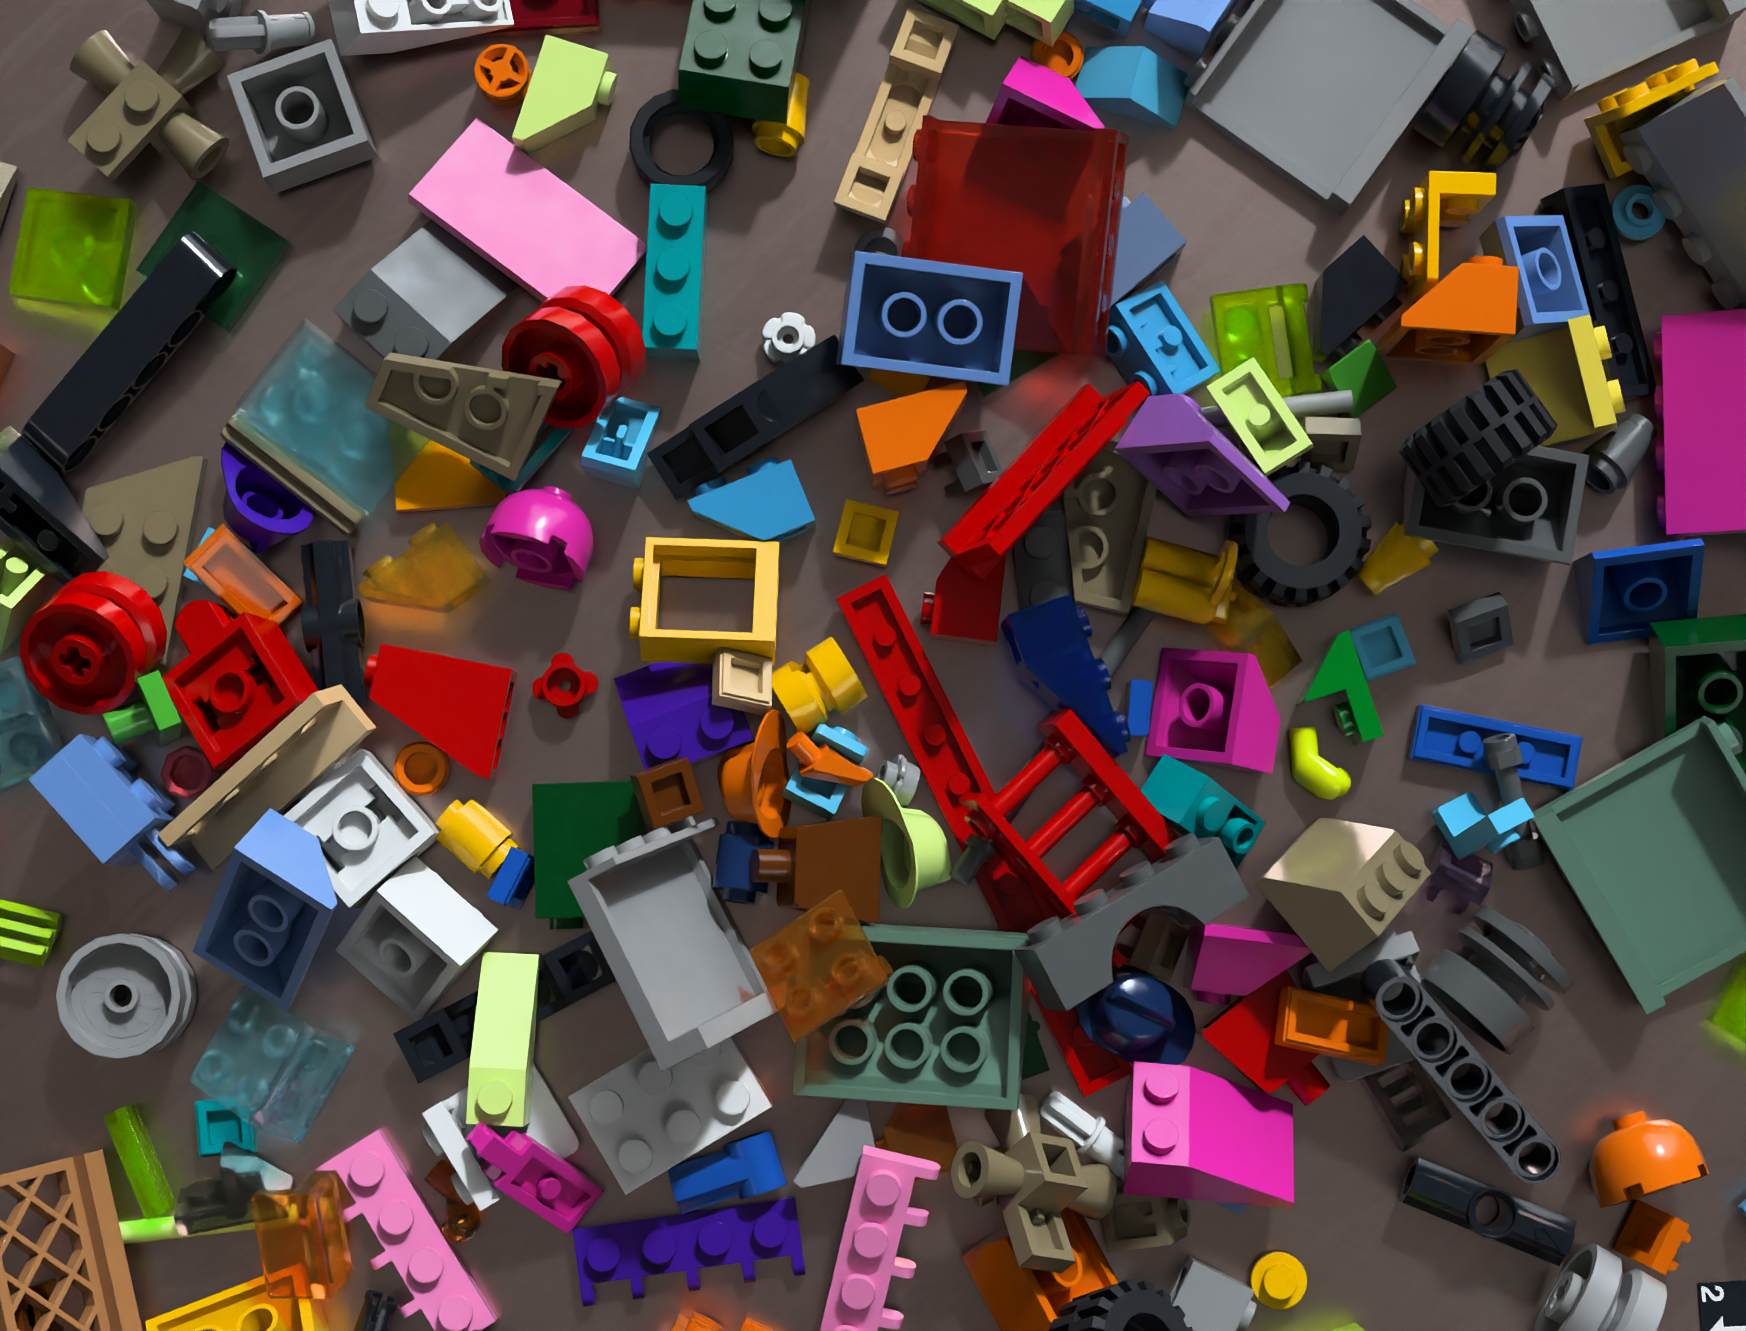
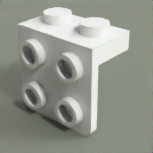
M534 1063L530 1123L524 1127L487 1125L504 1138L512 1129L517 1130L521 1134L524 1132L562 1159L576 1152L580 1145L577 1134ZM468 1087L452 1097L439 1102L423 1112L422 1115L428 1124L421 1129L437 1156L446 1153L455 1168L456 1173L451 1175L450 1178L461 1199L466 1205L475 1202L478 1209L482 1211L506 1194L496 1188L480 1169L486 1160L476 1153L475 1147L465 1139L476 1126L466 1124Z

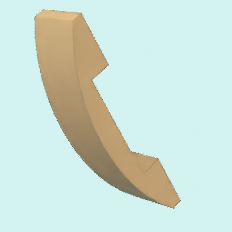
M908 7L890 53L888 67L855 153L851 155L833 206L883 224L886 223L939 88L959 30L958 24Z

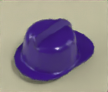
M278 440L281 444L288 448V446L285 443ZM225 442L221 449V466L226 486L223 515L229 528L241 538L249 541L254 553H262L269 545H274L286 539L289 535L299 534L307 530L313 520L312 509Z

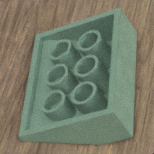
M812 920L801 925L793 1095L1017 1111L1020 1100L1031 982L1013 949L1029 940L1027 933Z

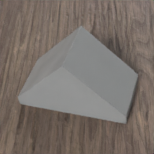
M843 1100L794 1176L793 1182L805 1188L856 1177L863 1146L876 1148L866 1100Z

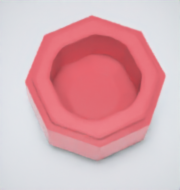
M185 745L167 754L160 776L169 794L195 801L217 781L220 770L212 767L203 750Z

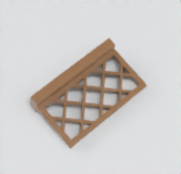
M103 1149L1 1174L0 1188L16 1198L17 1202L6 1222L4 1223L0 1220V1331H21L17 1328L14 1313L22 1299L42 1312L33 1331H47L53 1320L69 1331H143ZM52 1173L56 1174L60 1192V1199L54 1210L34 1196L44 1176ZM28 1180L24 1188L17 1184V1182ZM27 1208H30L48 1221L36 1244L16 1231ZM58 1229L70 1238L73 1253L67 1265H64L47 1253ZM9 1242L29 1255L18 1279H15L4 1270L2 1256ZM40 1263L60 1277L48 1301L28 1287ZM70 1285L82 1293L85 1309L79 1321H76L59 1309Z

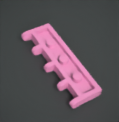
M382 1129L376 1130L313 1170L318 1181L329 1177L337 1171L356 1202L341 1212L339 1216L345 1224L363 1213L385 1249L383 1253L368 1262L373 1271H376L392 1261L415 1299L398 1309L403 1319L421 1309L434 1331L483 1330L498 1319Z
M866 1145L863 1146L819 1331H878L879 1327L892 1330L901 1328L904 1315L899 1311L884 1308L891 1275L907 1279L914 1277L916 1263L909 1259L897 1257L896 1254L904 1224L917 1227L927 1225L929 1212L923 1208L909 1205L915 1177L927 1180L938 1179L941 1168L939 1164L930 1160Z

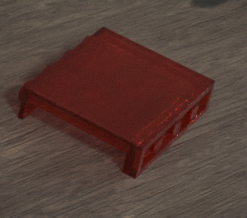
M923 115L922 129L916 130L912 147L914 161L918 162L916 184L910 186L907 195V213L909 217H912L910 239H906L903 244L901 257L1023 273L1013 350L1105 358L1130 136L1118 129L1095 128V131L947 121Z

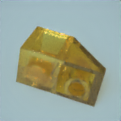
M446 522L439 528L435 523H431L419 530L408 540L411 548L393 560L388 555L376 561L364 571L363 576L366 580L356 588L370 602L448 614L492 581L456 531Z

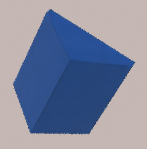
M1702 538L1591 552L1573 561L1584 638L1587 645L1649 637L1650 622L1697 618L1705 549Z

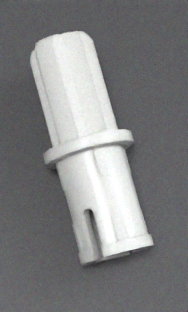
M1053 1091L1039 1107L1040 1120L1064 1138L1072 1139L1073 1144L1076 1146L1077 1155L1081 1156L1085 1153L1097 1163L1108 1166L1120 1182H1124L1125 1141L1104 1126L1106 1120L1100 1116L1094 1119L1060 1092Z

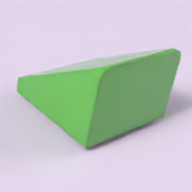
M1370 339L1327 369L1320 377L1331 392L1352 390L1354 411L1349 412L1351 418H1357L1397 388L1394 379Z

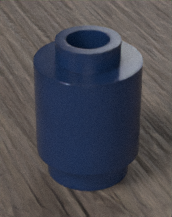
M728 821L725 834L719 835L712 888L723 891V901L754 905L756 895H767L769 883L752 882L749 873V861L753 849H774V842L763 834L758 824Z

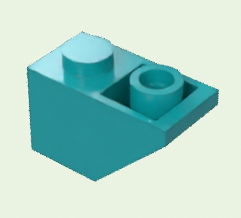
M1163 754L1140 790L1171 828L1183 836L1194 833L1197 838L1219 837L1236 869L1247 852L1253 847L1257 836L1266 823L1212 778L1166 754Z

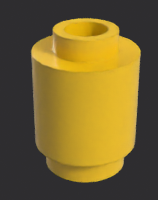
M474 798L465 805L458 799L455 800L435 823L441 829L436 840L475 875L481 872L489 880L498 874L511 846L519 849V846L510 839L513 833Z

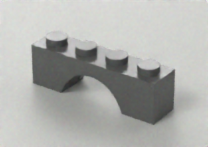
M1194 833L1184 835L1169 843L1164 848L1167 856L1151 865L1149 861H1144L1122 872L1119 875L1122 883L1106 893L1104 889H1098L1079 898L1073 903L1076 910L1074 913L1060 921L1057 917L1049 918L1027 931L1029 940L1013 950L1044 1009L1068 1011L1113 983L1112 953L1115 941L1124 925L1139 912L1154 907L1168 913L1181 925H1205L1249 898L1250 896L1220 838H1197Z

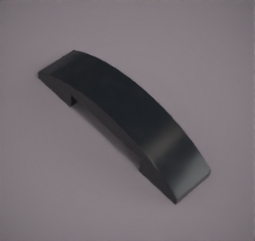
M592 930L540 958L536 1023L616 981ZM478 991L393 1033L418 1084L470 1058Z

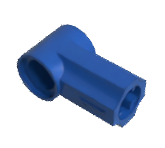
M765 1130L722 1145V1150L682 1161L668 1169L670 1184L681 1214L739 1196V1199H746L786 1185L787 1181L771 1131Z

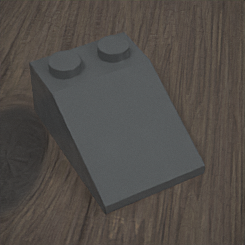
M431 219L371 268L336 305L333 311L346 326L383 359L391 352L453 363L523 287Z

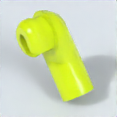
M1316 727L1289 729L1292 774L1295 780L1318 798L1332 800L1336 797L1344 796L1351 787L1350 775L1343 767L1336 768L1319 756Z

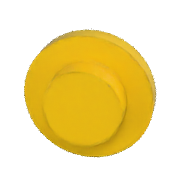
M1272 1252L1264 1255L1255 1263L1251 1272L1250 1283L1251 1288L1255 1291L1254 1295L1262 1304L1273 1309H1287L1297 1304L1304 1296L1307 1288V1275L1303 1265L1292 1255L1284 1252Z

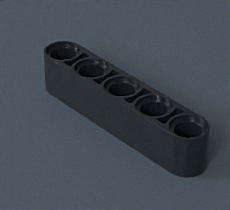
M190 232L181 238L25 424L21 436L63 473L75 469L92 452L227 291L237 276V267L197 232Z
M1391 959L1377 960L1370 964L1363 972L1360 981L1361 992L1370 1006L1517 1177L1531 1184L1544 1183L1551 1179L1559 1169L1561 1152L1548 1133L1402 964ZM1395 983H1403L1401 992L1397 997L1388 1001L1382 1000L1383 994L1389 986ZM1437 1023L1435 1032L1429 1038L1417 1040L1418 1033L1424 1026ZM1470 1063L1469 1070L1463 1077L1451 1080L1452 1074L1457 1067ZM1504 1103L1498 1115L1485 1119L1488 1110L1492 1106ZM1537 1142L1531 1154L1519 1158L1520 1152L1525 1146Z

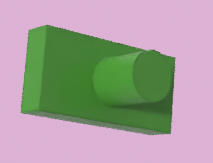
M159 670L137 679L138 700L102 714L115 745L151 730L159 747L180 739L181 720Z

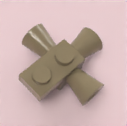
M184 26L157 72L143 60L134 67L107 30L99 31L89 37L76 51L70 63V71L110 95L67 141L112 182L148 143L159 153L167 146L192 180L200 179L210 172L222 159L228 149L229 139L192 118L196 112L183 95L224 67L226 63L215 51L210 50V47L199 36Z
M1020 1093L1019 1109L1017 1111L986 1109L985 1119L1005 1154L977 1141L964 1143L956 1152L952 1162V1185L955 1192L965 1199L997 1196L1019 1267L1063 1273L1076 1260L1060 1211L1067 1208L1092 1220L1103 1218L1114 1204L1116 1180L1111 1169L1104 1164L1080 1165L1072 1139L1041 1134L1038 1099L1034 1095Z

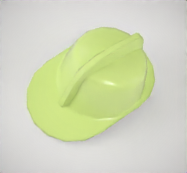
M878 778L869 779L862 789L863 817L882 816L880 866L885 888L895 906L899 909L909 908L915 899L917 891L945 883L951 879L949 873L952 867L947 840L942 828L931 816L921 810L901 808L895 794L885 782Z

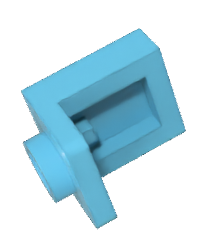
M819 724L809 737L817 747L827 743L831 748L858 764L863 761L868 751V748L859 743L853 733L838 726L828 727L824 724ZM798 759L780 796L830 821L835 815L849 785L801 776L798 770L801 761Z
M1471 792L1438 807L1432 812L1433 819L1458 860L1484 847L1488 848L1491 855L1521 838L1516 831L1517 827L1535 817L1523 797L1486 815L1477 798Z

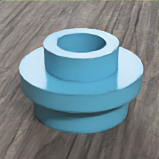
M1633 185L1625 188L1614 199L1611 206L1613 221L1616 230L1624 237L1632 240L1648 239L1655 235L1664 225L1666 217L1654 203L1653 193L1655 191L1653 188L1645 185ZM1633 203H1641L1646 206L1648 210L1647 219L1640 220L1632 214L1631 208Z

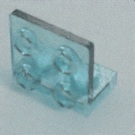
M244 985L193 1071L190 1081L258 1131L301 1144L356 1046L341 1036L306 1023L290 1011L286 1012Z

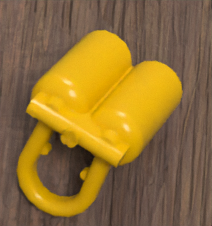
M1147 536L1131 605L1202 625L1209 624L1211 621L1220 624L1227 623L1230 601L1234 602L1237 596V591L1232 589L1234 577L1237 575L1235 571L1238 558V544L1234 541L1226 540L1219 554L1215 555Z

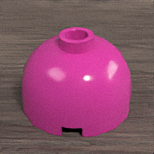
M545 486L542 489H528L511 493L498 504L488 519L479 540L480 549L486 558L498 568L501 567L503 559L519 567L515 576L518 579L546 588L568 589L572 588L575 578L579 580L580 584L583 582L591 563L594 549L591 522L581 508L572 502L571 495L560 488Z

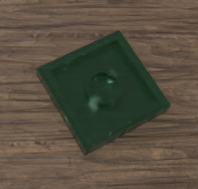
M198 181L136 271L147 278L181 238L190 232H197L238 269L233 283L205 316V318L230 334L291 244L288 240Z

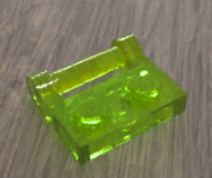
M1295 283L1211 295L1209 301L1219 367L1222 370L1220 372L1221 377L1254 357L1281 398L1323 392L1321 375L1314 372L1304 303L1309 301L1307 284ZM1269 307H1283L1293 377H1279Z

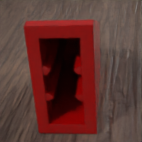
M380 643L378 655L371 654L369 656L365 669L364 687L371 688L369 698L478 777L492 781L496 780L518 673L509 668Z

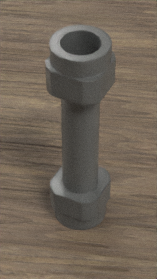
M1505 733L1484 739L1482 744L1486 768L1495 770L1503 807L1522 797L1524 798L1517 765L1523 763V758L1515 734ZM1528 820L1516 828L1521 838L1505 847L1513 870L1531 869L1545 862L1541 836L1537 833H1532L1530 821Z

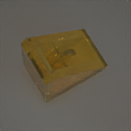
M1234 580L1232 590L1237 591V596L1234 602L1230 601L1227 623L1220 624L1211 621L1206 625H1198L1220 651L1256 655L1267 686L1270 689L1303 660L1276 615Z

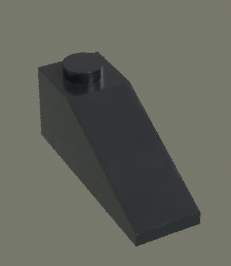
M11 426L0 431V530L62 585L82 573L98 572L110 556L52 462Z

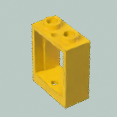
M646 537L645 558H635L633 568V590L642 591L641 607H631L630 640L640 641L641 660L649 662L713 664L714 654L722 647L772 658V666H775L780 569L779 542ZM661 576L755 579L752 633L658 629Z

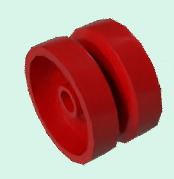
M586 285L566 286L550 296L533 313L526 316L510 329L502 344L501 366L503 371L561 380L562 383L544 422L561 429L582 428L599 418L611 407L615 400L622 397L637 383L645 369L646 347L639 326L627 309L606 292Z
M106 571L82 573L65 583L52 596L50 601L43 604L30 617L21 632L19 655L25 674L37 691L60 709L81 715L104 714L123 704L137 688V679L152 673L165 654L167 629L162 612L147 591L130 579Z

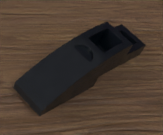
M837 334L830 336L737 393L647 453L676 500L684 497L770 440L777 438L865 381L857 367L836 364L839 344Z

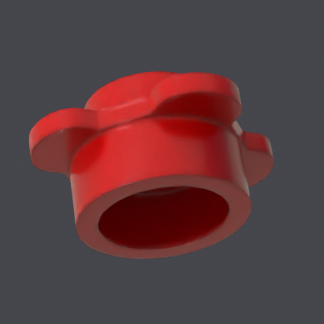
M559 653L552 658V666L546 670L543 677L537 678L533 682L532 692L537 699L547 700L557 708V713L560 717L571 719L578 715L579 704L587 694H593L597 691L598 679L594 673L583 672L574 665L571 655ZM569 681L570 689L562 691L560 688L561 682Z

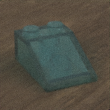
M305 317L236 403V413L369 514H371L430 440L364 407L377 375Z

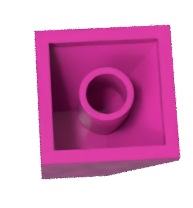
M1020 55L1001 85L965 172L1063 218L1105 126L1069 78Z
M1162 647L1145 756L1161 759L1163 754H1166L1184 763L1227 770L1273 774L1281 719L1256 655L1239 652Z
M1213 923L1190 925L1183 987L1197 990L1196 1001L1230 1005L1231 994L1247 996L1312 953V951L1297 933Z

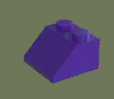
M656 662L614 678L630 731L645 770L679 757H688L690 766L694 767L723 756L731 748L755 741L744 711L712 705L713 664Z

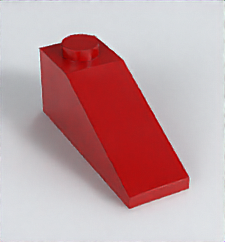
M1006 555L983 580L978 582L952 557L949 559L936 579L935 592H924L920 625L931 626L929 639L995 646L998 636Z

